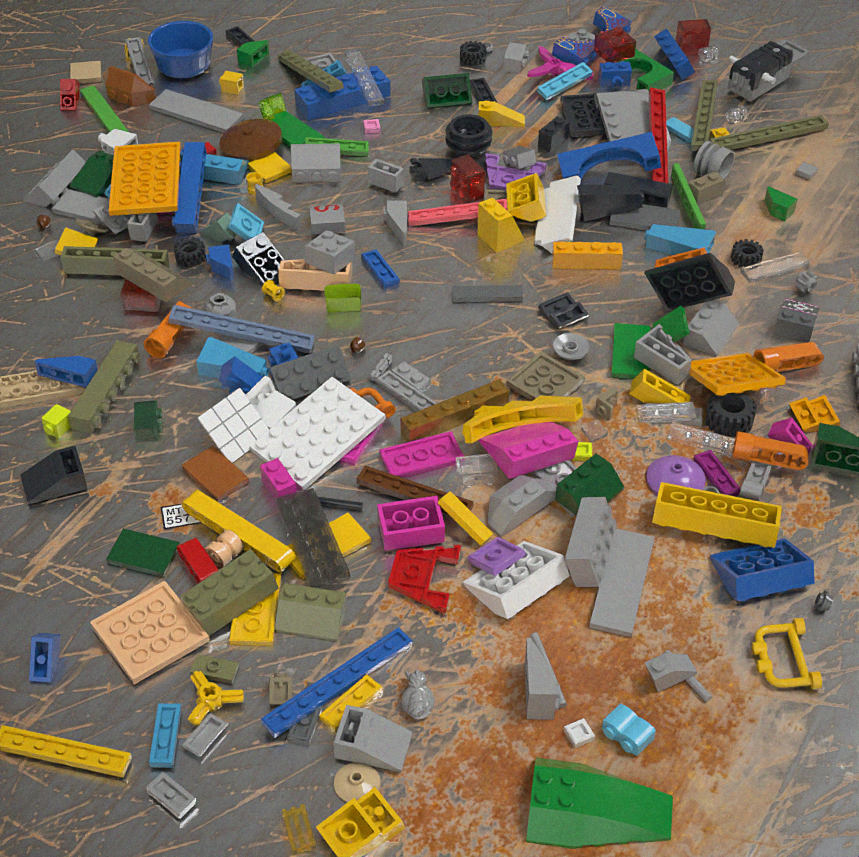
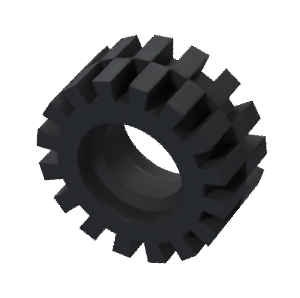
M477 41L461 44L460 61H463L464 64L467 63V65L472 64V66L485 62L486 46L484 44H481V42L477 43Z
M186 237V240L181 239V242L177 241L174 245L175 259L179 265L182 264L183 267L194 265L196 267L197 263L201 265L205 261V244L199 238L195 240V237H192V239Z
M741 239L733 245L731 261L734 262V265L738 264L740 268L744 266V269H747V267L749 269L757 268L762 262L764 248L757 241L754 243V240L748 241V239H745L743 241Z

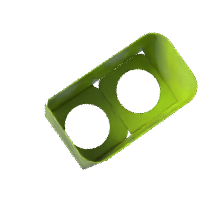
M359 284L325 286L327 313L361 311L362 296Z

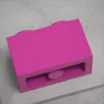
M278 458L260 465L262 482L279 506L297 499L296 482Z

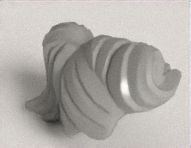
M415 670L413 673H409L406 671L405 676L409 680V687L402 695V708L412 718L423 719L429 716L434 708L433 692L425 685L427 677H425L426 675L423 672Z

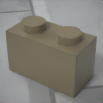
M714 171L689 181L688 185L697 205L722 196L725 179Z

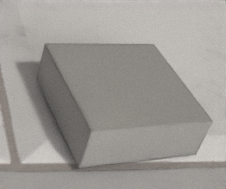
M803 162L796 170V175L810 180L817 173L818 167Z

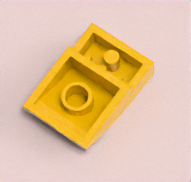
M374 787L358 800L355 798L351 799L316 826V828L337 857H362L405 829V826L377 788Z

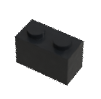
M555 117L539 130L538 147L549 152L553 151L569 138L570 122L561 117Z

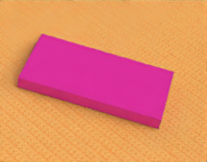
M452 431L379 450V455L387 473L402 478L465 462V457Z

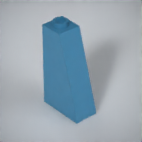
M653 224L650 230H647L645 233V247L671 255L705 247L707 253H710L714 245L716 231Z
M208 337L196 361L198 375L215 378L220 377L222 365L234 356L262 377L265 375L268 377L269 368L266 366L265 359L213 337Z

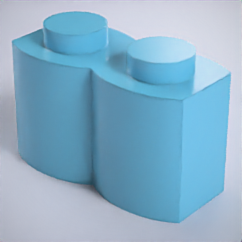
M619 704L603 720L602 730L607 738L620 742L621 747L627 753H632L636 756L655 738V728L623 704Z

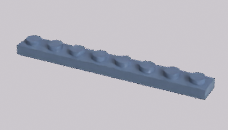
M173 305L169 316V323L273 346L290 342L294 350L310 354L315 341V335Z

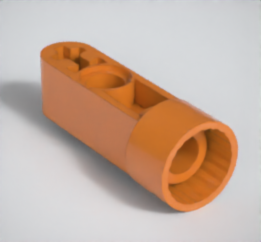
M178 301L176 304L178 306L192 308L181 301ZM171 311L157 329H154L144 340L145 350L155 358H164L173 347L176 338L186 327L169 323Z
M814 342L757 349L753 354L755 358L776 372L817 366L824 360V355Z
M739 431L736 433L732 458L745 461L751 460L796 470H802L808 466V450L803 445L754 436V434Z

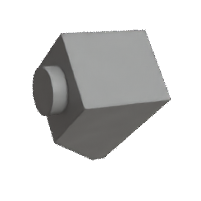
M664 653L645 662L648 676L657 692L698 674L687 654Z

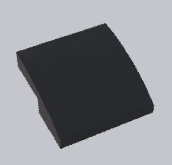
M569 292L545 301L538 306L544 317L558 329L584 319L589 315L580 302L574 301Z

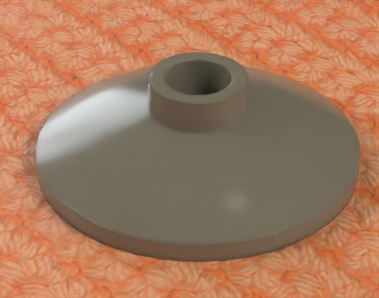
M75 220V223L85 229V234L95 236V233L108 232L109 230L108 227L97 225L93 221Z

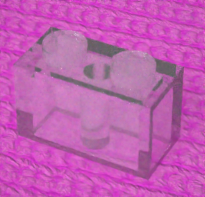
M491 454L455 458V472L459 488L498 484V467Z

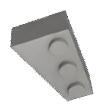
M658 324L636 341L634 358L678 385L689 376L692 360L679 345L676 346L672 342V337L666 335L662 330L663 327Z

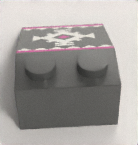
M785 298L777 318L774 334L803 342H810L820 306Z

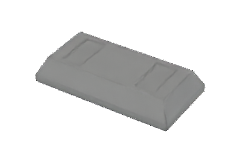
M209 713L181 746L200 757L228 723Z

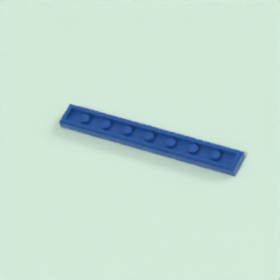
M399 627L262 717L261 724L276 738L316 711L320 706L325 705L356 684L366 674L369 675L412 646L413 641Z

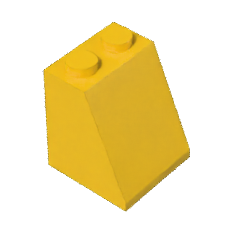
M493 197L479 203L477 235L490 248L498 253L524 242V237L513 216Z

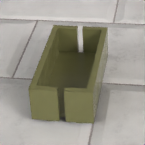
M250 549L182 594L180 598L185 607L210 636L279 588L273 573Z

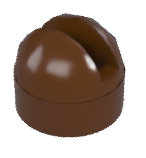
M39 215L36 224L38 228L44 230L49 227L51 219L46 215Z
M355 337L350 343V349L353 352L359 353L366 347L364 341L359 337Z

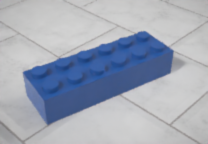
M371 66L335 77L343 82L344 86L343 89L328 92L316 83L294 89L295 105L308 121L391 96L390 80L378 66Z

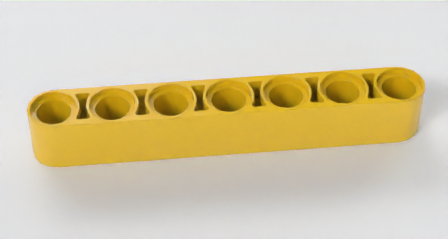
M195 490L181 503L182 508L187 514L221 535L225 530L234 532L241 539L244 551L247 552L251 549L261 562L279 573L296 559L294 552L288 546L199 490Z

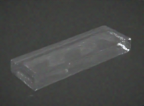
M693 402L636 405L639 423L692 421L696 419Z

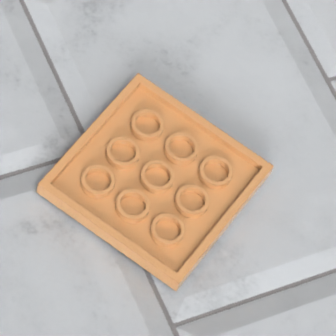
M165 581L90 622L92 629L133 684L140 682L210 641L209 635Z

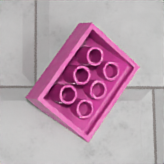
M553 422L521 425L479 439L480 444L509 479L573 459L579 442L569 429Z

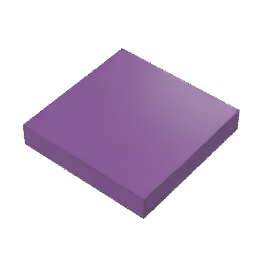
M496 537L467 558L472 565L496 576L526 555L524 549L500 537Z

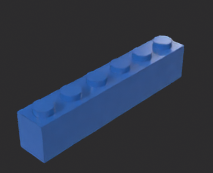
M185 142L184 149H181V158L183 160L180 162L181 175L179 178L178 211H174L175 216L172 217V225L175 226L177 233L197 234L207 155L204 142Z

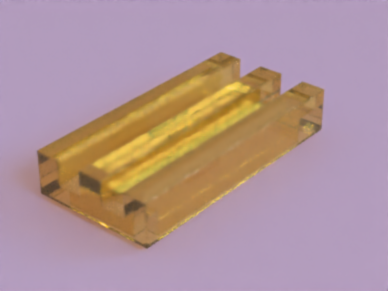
M305 804L300 805V808L291 807V810L288 811L282 809V816L292 854L296 855L315 850L316 844ZM299 814H302L310 845L305 844L298 818ZM293 816L301 846L299 848H296L288 818Z

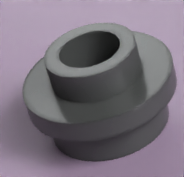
M826 590L823 593H819L815 600L817 610L828 611L833 602V595Z

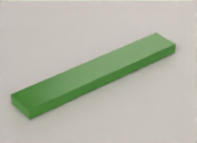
M94 85L80 89V94L108 132H111L113 129L129 132Z
M679 163L673 164L671 178L692 226L695 229H705V220Z

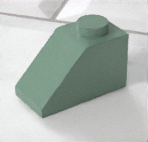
M228 213L211 222L200 232L202 235L221 243L227 239L230 241L237 235L228 228L231 218Z

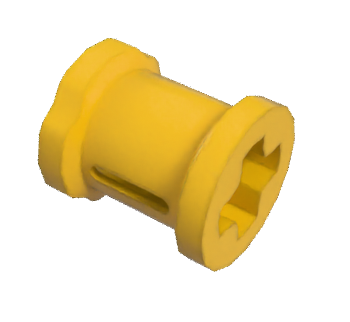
M267 280L262 286V293L271 296L274 301L278 302L284 297L285 289L275 285L274 281Z

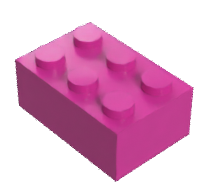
M437 496L377 504V520L384 551L445 542V524L440 505L437 503Z

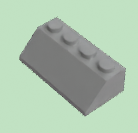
M72 149L48 171L23 200L43 207L48 206L50 203L54 205L60 199L58 195H63L68 190L66 186H70L86 162Z

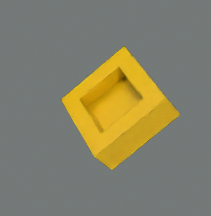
M726 128L712 129L710 132L712 138L730 135Z

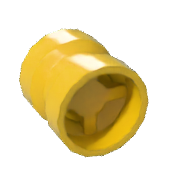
M251 172L246 176L248 193L256 195L255 185L263 186L262 174Z

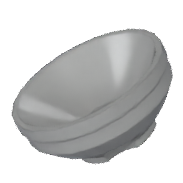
M217 293L206 300L204 311L232 317L236 312V304L230 296ZM216 300H224L220 303L215 302Z

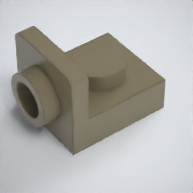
M612 387L597 397L595 411L607 420L612 418L613 408L617 403L618 390Z
M274 673V677L269 678V705H282L292 698V677H287L286 673Z

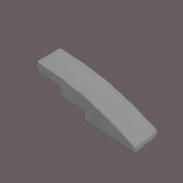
M259 184L255 185L256 199L263 208L283 224L298 231L301 228V214L292 211V205L283 201V195Z

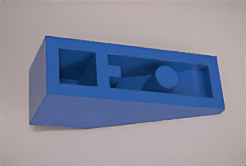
M82 356L36 359L35 361L39 376L85 388L98 370L96 360Z

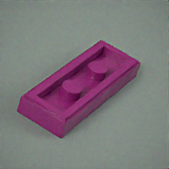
M712 450L694 455V462L702 468L707 479L713 487L719 490L720 494L729 496L740 495L741 488Z

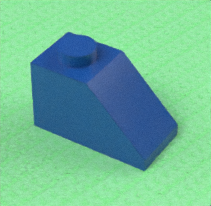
M229 245L208 247L209 254H206L207 265L211 264L212 272L229 280H234Z
M38 633L31 637L29 681L52 682L60 657L61 634Z

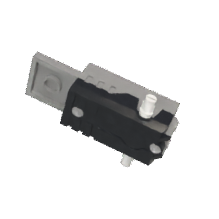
M786 39L779 44L769 41L768 44H764L763 47H759V49L754 50L741 59L730 56L729 62H732L733 65L730 70L727 89L744 97L746 100L752 101L788 79L790 68L809 57L810 51Z

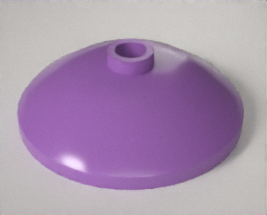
M678 455L663 456L656 459L650 464L646 474L647 484L657 496L661 482L699 490L704 489L706 482L705 474L697 463L689 458Z

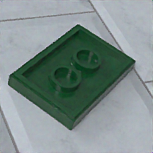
M123 528L106 561L107 564L165 577L178 552L176 546L180 542Z

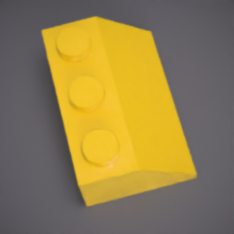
M537 173L506 184L507 208L512 216L530 222L546 217L544 187Z

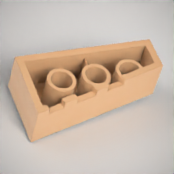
M304 259L281 261L279 267V287L325 291L324 288L327 285L350 284L353 273L352 262L336 274H332L307 264Z

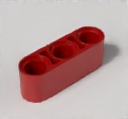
M196 537L176 546L181 560L197 584L218 571V568Z

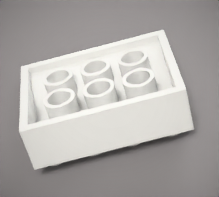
M523 541L517 546L524 549L526 556L496 576L481 569L463 581V585L493 613L509 619L570 576L562 554Z

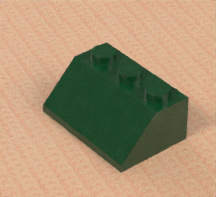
M469 73L430 76L422 79L423 96L427 108L473 103Z
M595 453L557 484L555 501L577 516L582 498L606 497L607 503H609L625 487L612 464Z

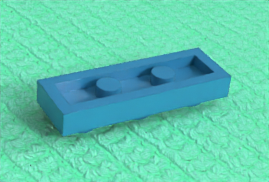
M158 703L149 759L150 767L173 768L182 710L181 704Z

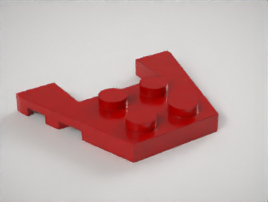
M454 545V548L437 546L433 550H424L423 548L397 550L388 580V588L446 614L450 593L432 591L429 588L436 561L458 564L461 545Z

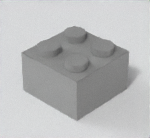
M326 230L306 245V263L332 274H336L355 259V241L335 234L332 231Z

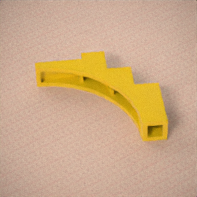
M539 396L533 401H510L503 407L481 406L474 411V417L463 424L462 433L465 437V443H474L489 434L521 425L560 421L576 422L583 416L582 397Z

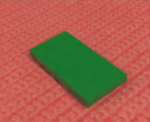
M286 110L268 118V120L274 121L279 125L282 132V141L290 147L291 144H305L306 137L325 139L323 135Z
M614 324L611 377L634 379L644 369L649 371L648 366L634 358L636 341L650 331V326Z

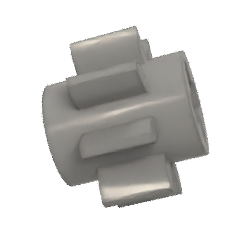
M810 270L807 273L802 271L796 277V282L798 283L796 287L804 293L807 290L811 292L818 284L816 280L818 276Z

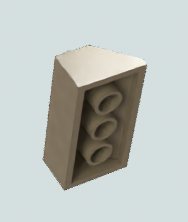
M125 248L114 256L117 274L166 303L192 285L190 280L142 252Z

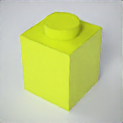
M56 404L41 418L44 431L49 435L60 438L71 428L68 417L71 411Z

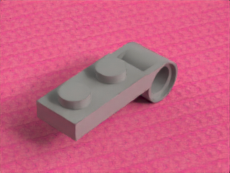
M752 461L739 497L760 501L772 465Z

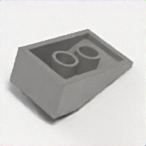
M526 638L524 669L527 719L554 720V712L559 710L560 684H556L554 672L533 640Z

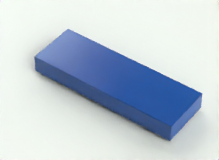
M377 249L361 254V259L384 289L400 284L399 277Z

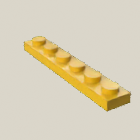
M4 725L0 728V750L123 778L132 759L131 753Z

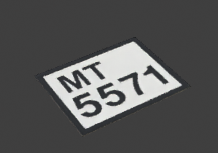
M181 504L160 507L164 530L201 523L187 514Z

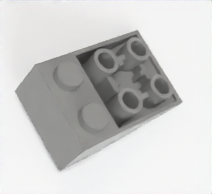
M346 705L334 740V756L337 759L402 772L413 732L369 709Z

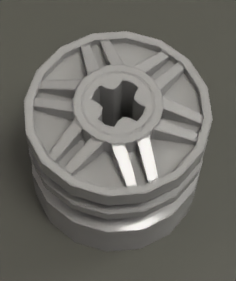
M706 141L700 147L695 157L693 171L702 176L715 171L725 179L734 162V151L725 147L720 148L718 144Z

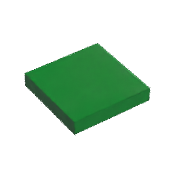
M679 306L652 324L653 328L660 324L663 327L664 333L672 337L673 343L690 334L685 309L682 306Z

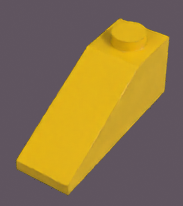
M479 101L478 116L484 118L490 126L525 127V115L496 102Z
M645 369L631 382L630 395L644 403L689 407V394Z

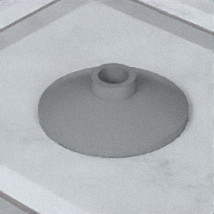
M566 333L554 340L553 350L564 359L576 360L587 355L589 343L581 335Z

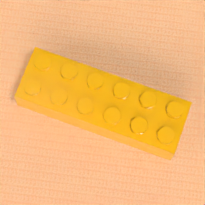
M661 482L652 523L660 526L675 527L684 531H694L703 535H714L722 539L728 538L742 543H753L762 547L775 548L780 528L782 506Z

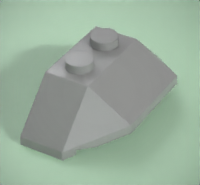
M519 475L490 495L488 526L502 538L555 500L556 487L548 480Z

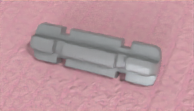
M383 354L382 359L378 361L373 368L374 370L369 374L371 381L376 382V379L385 372L388 365L392 362L391 354Z

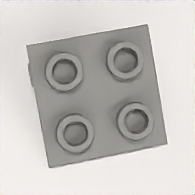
M109 202L92 211L96 215L94 219L95 224L102 225L105 223L115 234L128 228L127 223L132 214L110 216Z

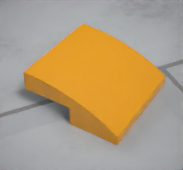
M826 395L810 401L807 397L789 403L803 432H817L819 423L841 426L840 420Z

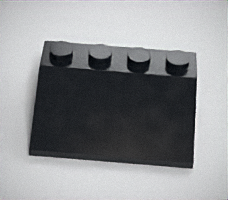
M712 253L688 258L644 272L667 312L673 311L679 306L685 308L731 296L735 285V280L729 269Z

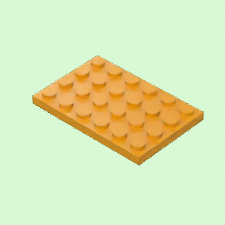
M180 142L115 146L109 200L110 216L178 211Z

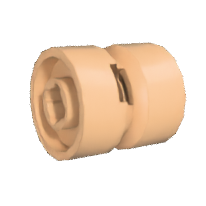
M225 530L217 538V542L213 541L205 550L216 567L221 569L244 550V545L234 532Z

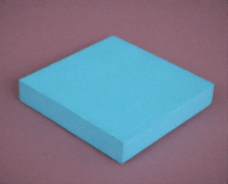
M237 203L234 206L228 228L248 241L262 232L264 221Z

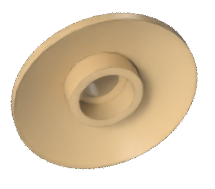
M356 762L349 763L343 766L334 778L335 792L346 803L353 798L358 800L374 787L378 791L380 788V777L377 771L370 765Z

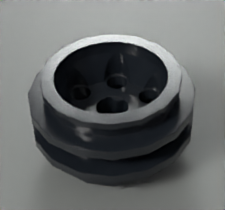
M465 114L457 116L451 120L445 129L446 145L453 153L459 156L476 157L482 155L492 144V127L484 118L478 115Z

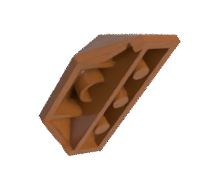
M110 66L103 73L106 92L110 99L131 106L150 104L156 99L155 89L149 86L137 74Z

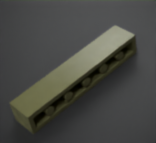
M64 246L60 257L63 271L70 274L119 275L116 273L114 256L125 248ZM132 249L142 252L167 268L170 267L167 250Z
M118 340L115 342L68 415L71 429L92 434L96 427L100 425L102 417L108 412L112 401H115L120 388H123L125 380L131 375L133 367L140 360L137 344Z

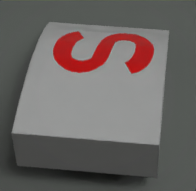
M342 204L309 206L312 235L322 234L326 230L333 233H345V217Z

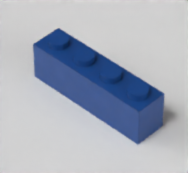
M667 28L654 36L661 50L682 80L695 73L690 61Z

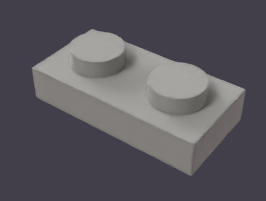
M405 361L391 370V372L420 392L430 385V379Z
M164 772L146 787L148 794L179 819L197 803L194 796Z

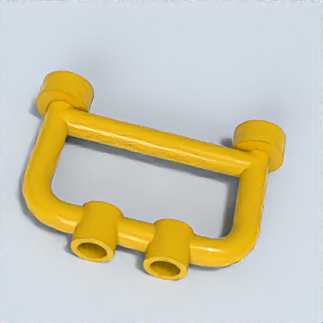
M793 618L792 623L762 626L757 629L754 635L755 642L751 643V650L753 655H759L760 660L756 661L757 672L764 673L766 680L775 687L787 688L810 685L812 690L822 688L821 673L819 671L808 672L797 636L805 635L806 628L803 618ZM788 633L801 677L778 679L774 676L772 661L767 653V644L763 639L765 634Z

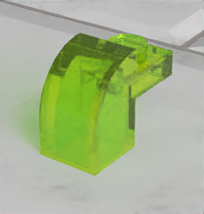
M282 93L269 96L258 102L262 117H268L269 120L275 118V114L286 111V104Z

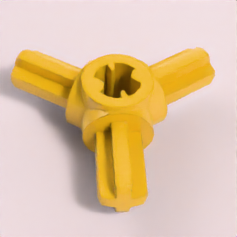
M201 671L193 672L190 679L197 688L196 694L198 698L196 700L197 706L188 717V721L194 726L200 725L208 712L217 711L223 706V703H242L244 700L243 690H222V687H219L217 684L208 682Z

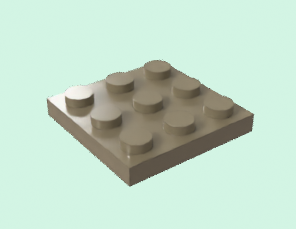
M539 352L506 381V386L531 401L539 396L568 397L584 383L585 376L545 353Z

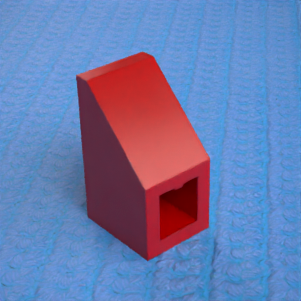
M60 79V110H77L80 98V82L76 79Z

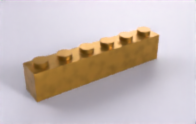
M498 379L401 417V435L406 442H411L438 435L461 426L472 419L474 411L481 406L503 407L509 403V389Z

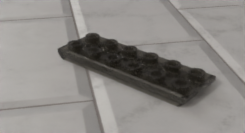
M314 488L274 498L309 587L321 588L351 579L347 564Z

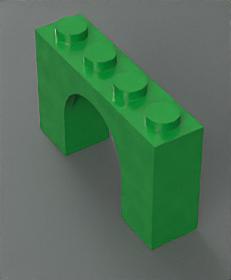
M632 46L606 58V62L611 63L630 62L632 71L646 73L637 79L636 90L647 89L649 91L650 87L663 90L672 85L673 71Z

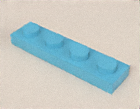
M582 62L537 88V92L547 101L592 76L593 71Z

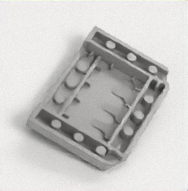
M647 89L594 93V101L596 107L599 108L609 142L649 132V91ZM667 129V154H668V151H669L670 146H671V138H670V135H669V132H668V129ZM612 160V162H614V161H627V160Z

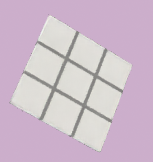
M241 388L197 418L222 454L232 463L249 451V446L269 430Z

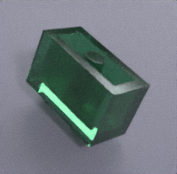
M157 400L134 402V434L136 443L159 441V433H163L162 421L159 422V419H163L162 408H158Z

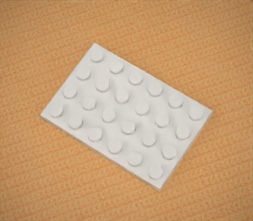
M331 377L249 447L254 454L265 462L278 458L296 482V486L304 491L386 420V416L338 380Z

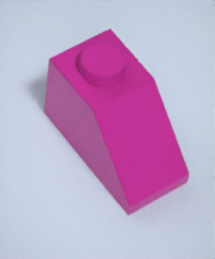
M792 417L773 423L767 434L769 439L805 446L808 450V455L813 446Z

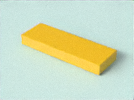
M451 491L437 502L479 545L485 543L493 535Z
M366 674L319 715V719L332 731H338L346 705L364 708L383 691L382 686Z

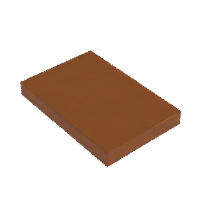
M214 446L182 464V470L217 502L249 483V478Z

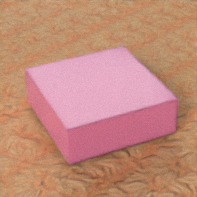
M379 119L363 120L365 134L381 133Z

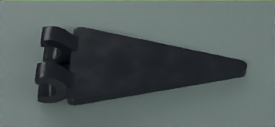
M411 158L410 163L414 166H409L411 172L419 174L415 175L414 178L417 182H420L425 178L432 179L476 164V159Z

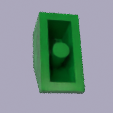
M262 40L244 43L237 49L238 62L254 67L269 54V41Z
M770 186L767 187L764 199L770 215L782 221H786L795 212L798 200Z

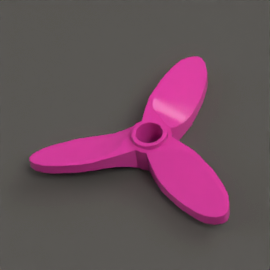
M539 46L538 53L545 64L528 71L527 77H538L549 73L560 75L576 65L555 59L546 48ZM592 73V76L586 78L585 80L593 79L594 74Z

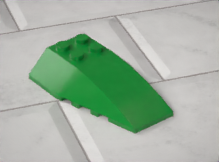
M536 757L526 842L577 849L585 845L600 847L608 843L623 845L631 841H639V843L671 840L673 796L582 763Z

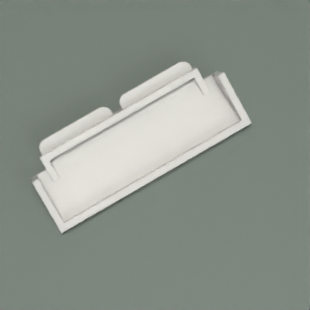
M579 176L550 182V188L544 189L546 217L538 220L536 224L534 244L543 246L551 254L553 242L573 241L578 203L577 185H580L581 180Z

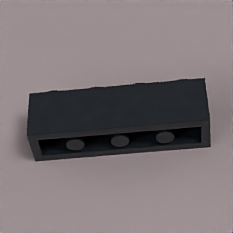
M608 172L604 185H638L639 190L643 191L644 194L642 204L667 208L673 185Z

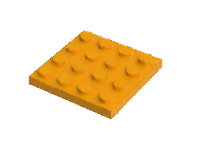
M749 353L691 361L689 371L690 376L694 377L718 396H725L727 393L733 392L743 393L746 390L758 391L766 387L776 388L779 385H785L786 377Z

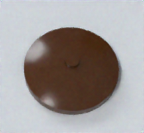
M268 119L245 120L227 129L221 136L219 145L225 157L254 161L270 155L280 146L282 132L277 123Z

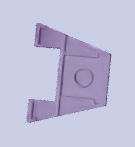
M486 153L485 156L490 190H507V183L534 173L540 176L547 168V163L541 162L532 165L529 171L498 166L500 155Z

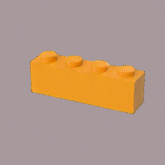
M553 242V269L621 270L623 258L622 243Z

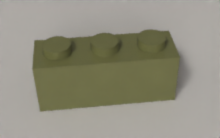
M284 583L278 600L275 632L338 642L347 610L346 592Z

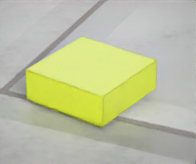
M578 442L575 457L572 461H587L592 457V443Z

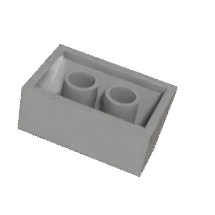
M291 144L293 182H341L340 144Z
M717 300L705 302L689 323L690 334L684 337L683 344L717 357L737 329L739 323L725 303Z

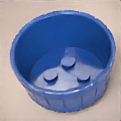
M174 21L163 24L153 30L148 37V44L156 65L163 74L174 78H189L203 73L209 67L213 46V33L207 26L198 22Z

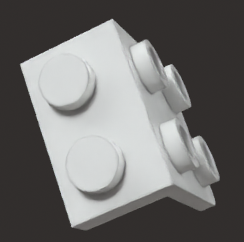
M266 375L245 394L269 429L296 407L295 401L275 390L271 378Z

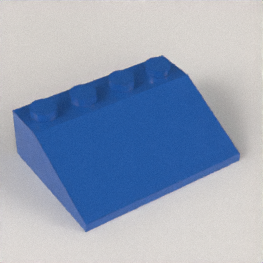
M785 538L777 540L775 548L762 547L756 544L710 555V560L727 592L736 601L743 602L749 600V598L766 597L771 593H783L789 589L805 588L807 585L815 584L814 560Z

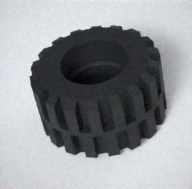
M744 392L727 393L725 396H718L713 393L708 401L705 417L706 425L709 426L711 431L714 430L716 435L720 434L724 438H734L737 431L748 433L752 429L757 407L754 404L755 401L750 398V395L744 394Z

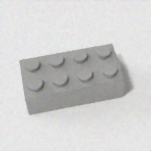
M584 497L581 499L565 556V562L575 587H599L601 579L605 576L604 567L605 563L609 560L608 551L609 547H612L613 532L617 528L616 520L612 517V509L608 505L606 497Z

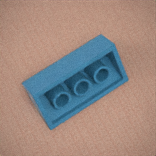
M207 154L204 180L240 185L249 161Z

